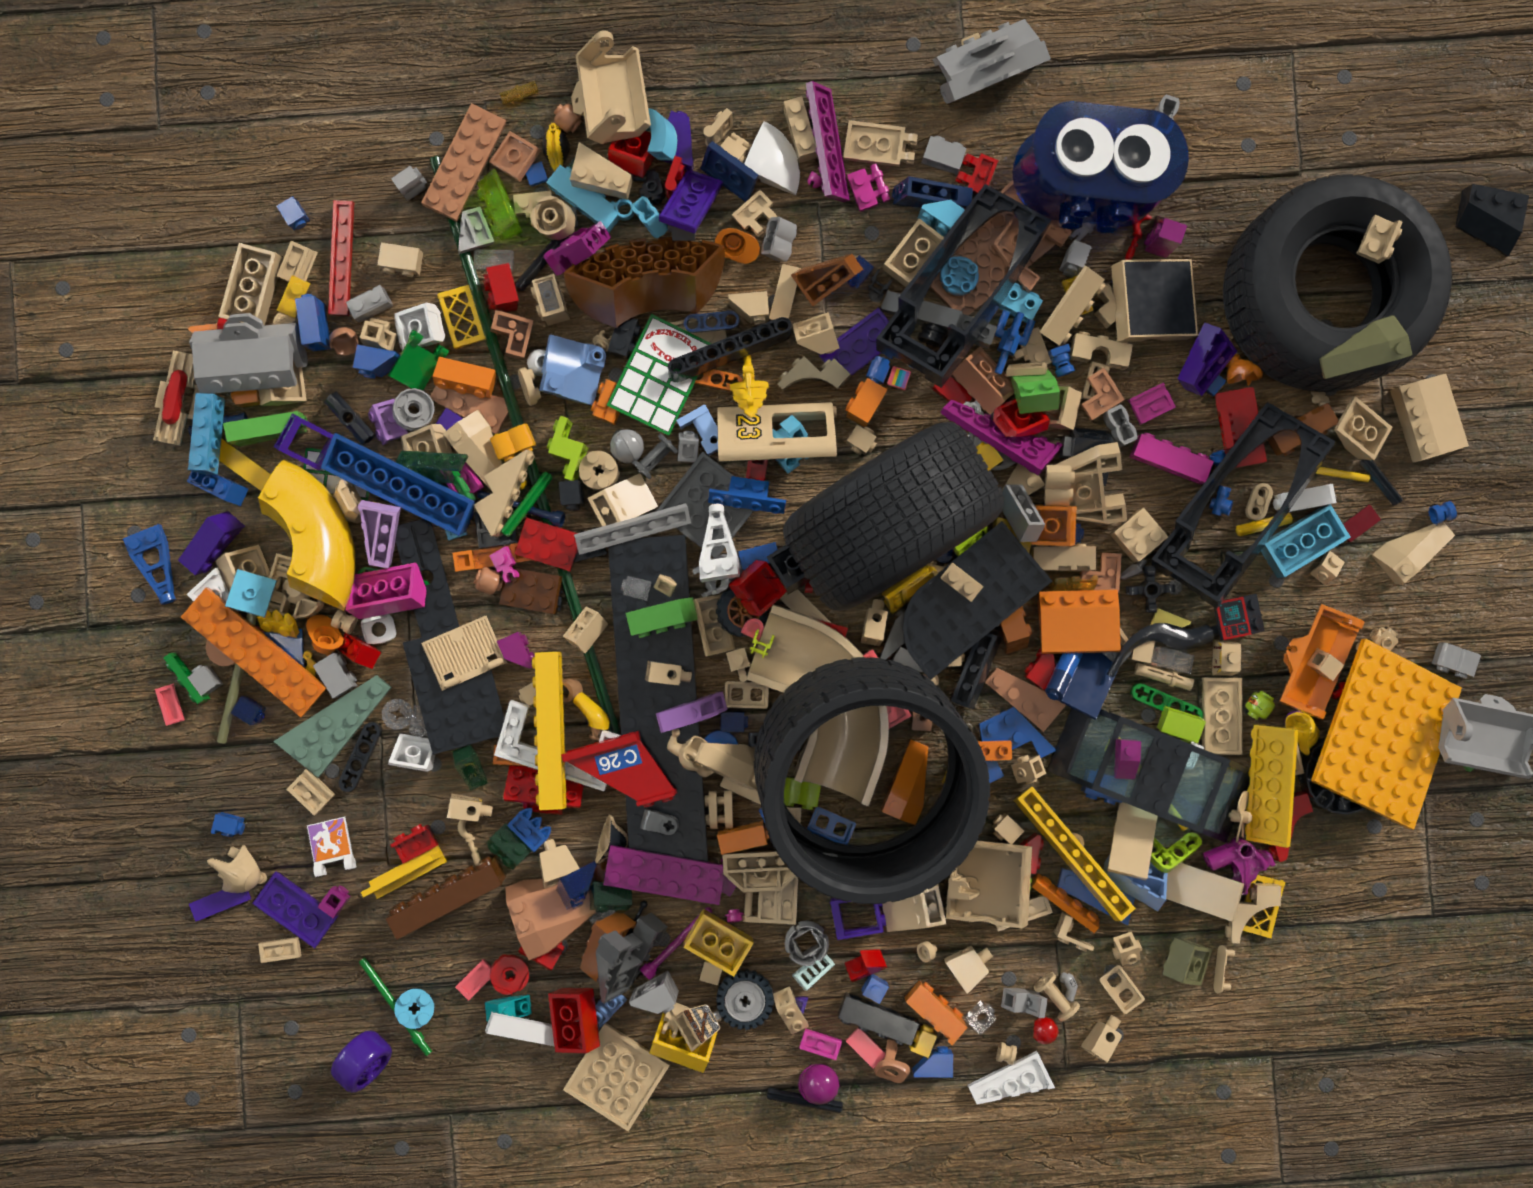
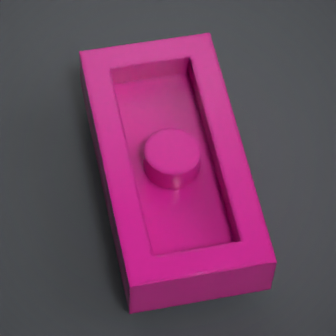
M805 1028L799 1049L836 1060L842 1040Z

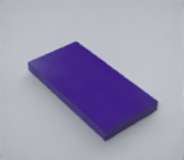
M688 169L659 215V222L695 234L721 190L723 181Z
M878 307L837 338L839 349L829 354L818 353L819 357L824 363L828 359L831 361L835 359L851 375H854L875 359L876 356L882 354L876 350V338L888 324L889 320Z
M277 871L252 903L314 949L338 918V915L332 918L319 909L318 905L320 902Z

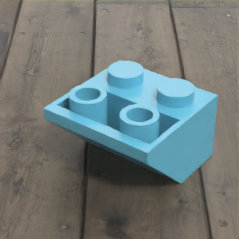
M951 200L924 204L921 207L918 219H921L945 237L965 209Z

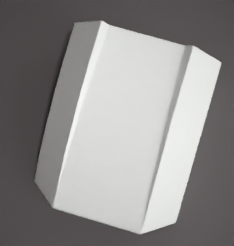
M424 303L394 314L398 341L402 351L408 342L412 330L424 336L418 344L420 347L443 342L445 333L440 316L441 312L435 304Z

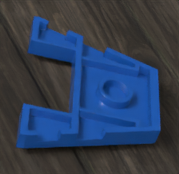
M1011 707L979 723L981 741L1009 740L1012 742V750L1031 741L1040 758L1056 751L1015 707ZM997 760L985 761L988 767L990 783L1004 777Z

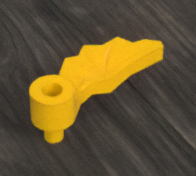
M306 650L303 653V658L306 659L308 664L306 670L316 676V670L313 667L316 662L311 659L312 652Z

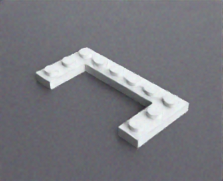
M511 700L494 756L538 770V766H535V755H538L537 747L520 742L530 706ZM603 730L599 742L621 735ZM565 762L566 779L605 791L606 783Z

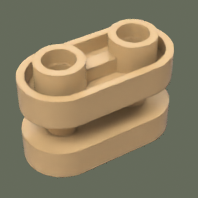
M732 790L724 791V797H717V791H709V795H705V807H709V814H706V826H710V829H718V823H725V829H733ZM724 804L725 815L718 816L717 805Z

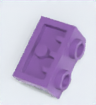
M394 399L373 404L368 412L371 423H374L376 427V437L379 441L381 440L382 445L408 434L407 430L400 427L393 418Z

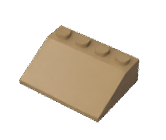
M1446 374L1390 390L1413 463L1469 446Z

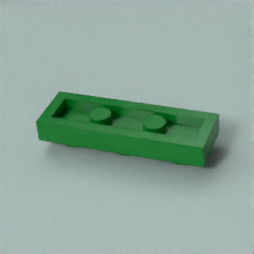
M169 653L164 657L167 662V668L176 674L178 683L189 692L188 696L194 703L203 704L210 700L208 695L201 696L187 678L192 673L177 653Z

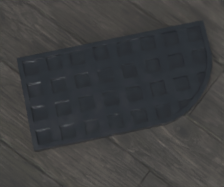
M1002 521L920 587L907 606L903 625L905 643L913 660L930 680L1052 582ZM951 563H954L983 586L972 602L940 578Z

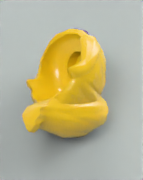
M1292 711L1285 717V728L1298 730L1297 742L1300 751L1305 755H1309L1310 748L1319 739L1320 730L1311 716L1300 711Z

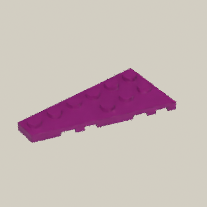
M950 400L941 411V414L948 420L955 422L964 430L969 431L981 441L988 443L997 451L1002 452L1014 462L1021 464L1028 471L1039 475L1063 446L1059 442L1056 445L1047 442V438L1044 436H1040V438L1032 435L1005 437L991 419V415L975 413L973 408L954 400Z

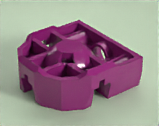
M599 221L589 228H581L571 234L569 238L560 244V247L546 252L544 259L555 275L558 276L571 267L572 263L577 265L593 255L611 237L603 223Z

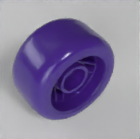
M368 1030L362 1032L352 1039L337 1055L331 1066L332 1077L350 1093L361 1091L375 1080L386 1067L392 1056L391 1046L375 1031Z

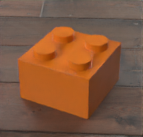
M869 378L865 382L861 381L855 392L856 398H851L846 406V417L864 428L865 426L867 427L888 389Z
M1034 505L1046 525L1037 542H1031V545H1075L1077 506Z

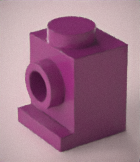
M340 885L332 887L318 905V908L330 917H336L350 899L349 891ZM335 896L340 899V902L335 901Z

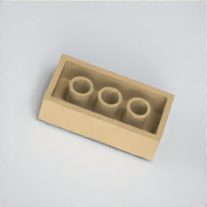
M239 243L218 317L227 320L233 314L251 313L261 319L265 326L278 279L277 273L283 258L276 252Z

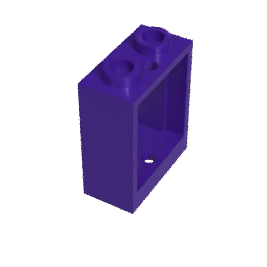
M292 413L274 448L320 471L334 434ZM301 424L328 437L316 462L288 449Z
M835 898L830 900L837 940L882 933L883 926H887L885 914L881 915L880 907H883V904H874L876 925L845 930L840 904L847 902Z

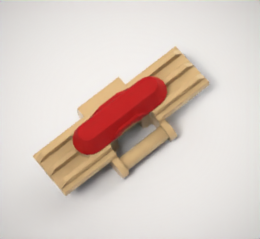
M173 350L166 382L160 381L155 407L160 409L153 438L155 441L181 446L186 420H193L195 394L200 393L197 385H195L193 354ZM194 389L190 412L185 414V408L182 407L184 394H189L190 390Z

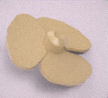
M1247 791L1241 794L1237 810L1232 809L1231 813L1229 812L1231 821L1240 822L1236 838L1237 843L1240 830H1242V838H1244L1245 823L1249 824L1252 820L1251 813L1245 811L1249 799V792Z

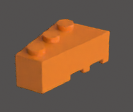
M919 980L904 997L906 1003L923 1019L931 1023L937 1032L940 1031L947 1037L948 1042L953 1045L968 1028L962 1018L963 1014L956 1007L952 1009L948 1006V1000L941 994L937 996L933 993L934 988L927 982L923 984Z

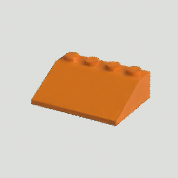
M1118 590L1039 592L1037 605L1042 654L1121 651Z

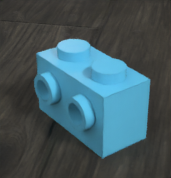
M1015 283L999 309L1010 312V315L1014 317L1017 312H1021L1024 314L1022 321L1027 323L1028 319L1033 320L1043 300L1040 299L1038 294L1034 292L1028 293L1023 290L1021 285Z

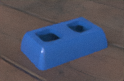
M816 807L807 829L833 842L848 845L856 823L823 808ZM819 815L829 818L825 829L816 826ZM837 822L847 826L843 836L833 833Z

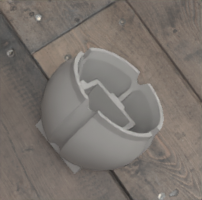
M807 920L798 922L797 926L793 925L787 931L784 942L786 952L790 953L789 958L802 966L815 965L817 960L820 962L826 956L829 947L828 936L823 933V927L818 923ZM811 930L817 944L802 952L795 938Z

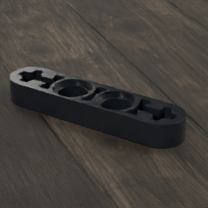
M369 722L363 727L339 779V787L342 791L350 792L357 788L382 734V727L378 722ZM375 726L374 730L377 733L372 734L370 739H373V742L369 739H364V736L369 737L371 731L368 728ZM363 742L369 745L367 753L360 751V745ZM354 760H358L361 763L359 771H355L352 768ZM351 774H356L357 777L353 776L350 781L353 786L347 788V784L344 781L348 780Z

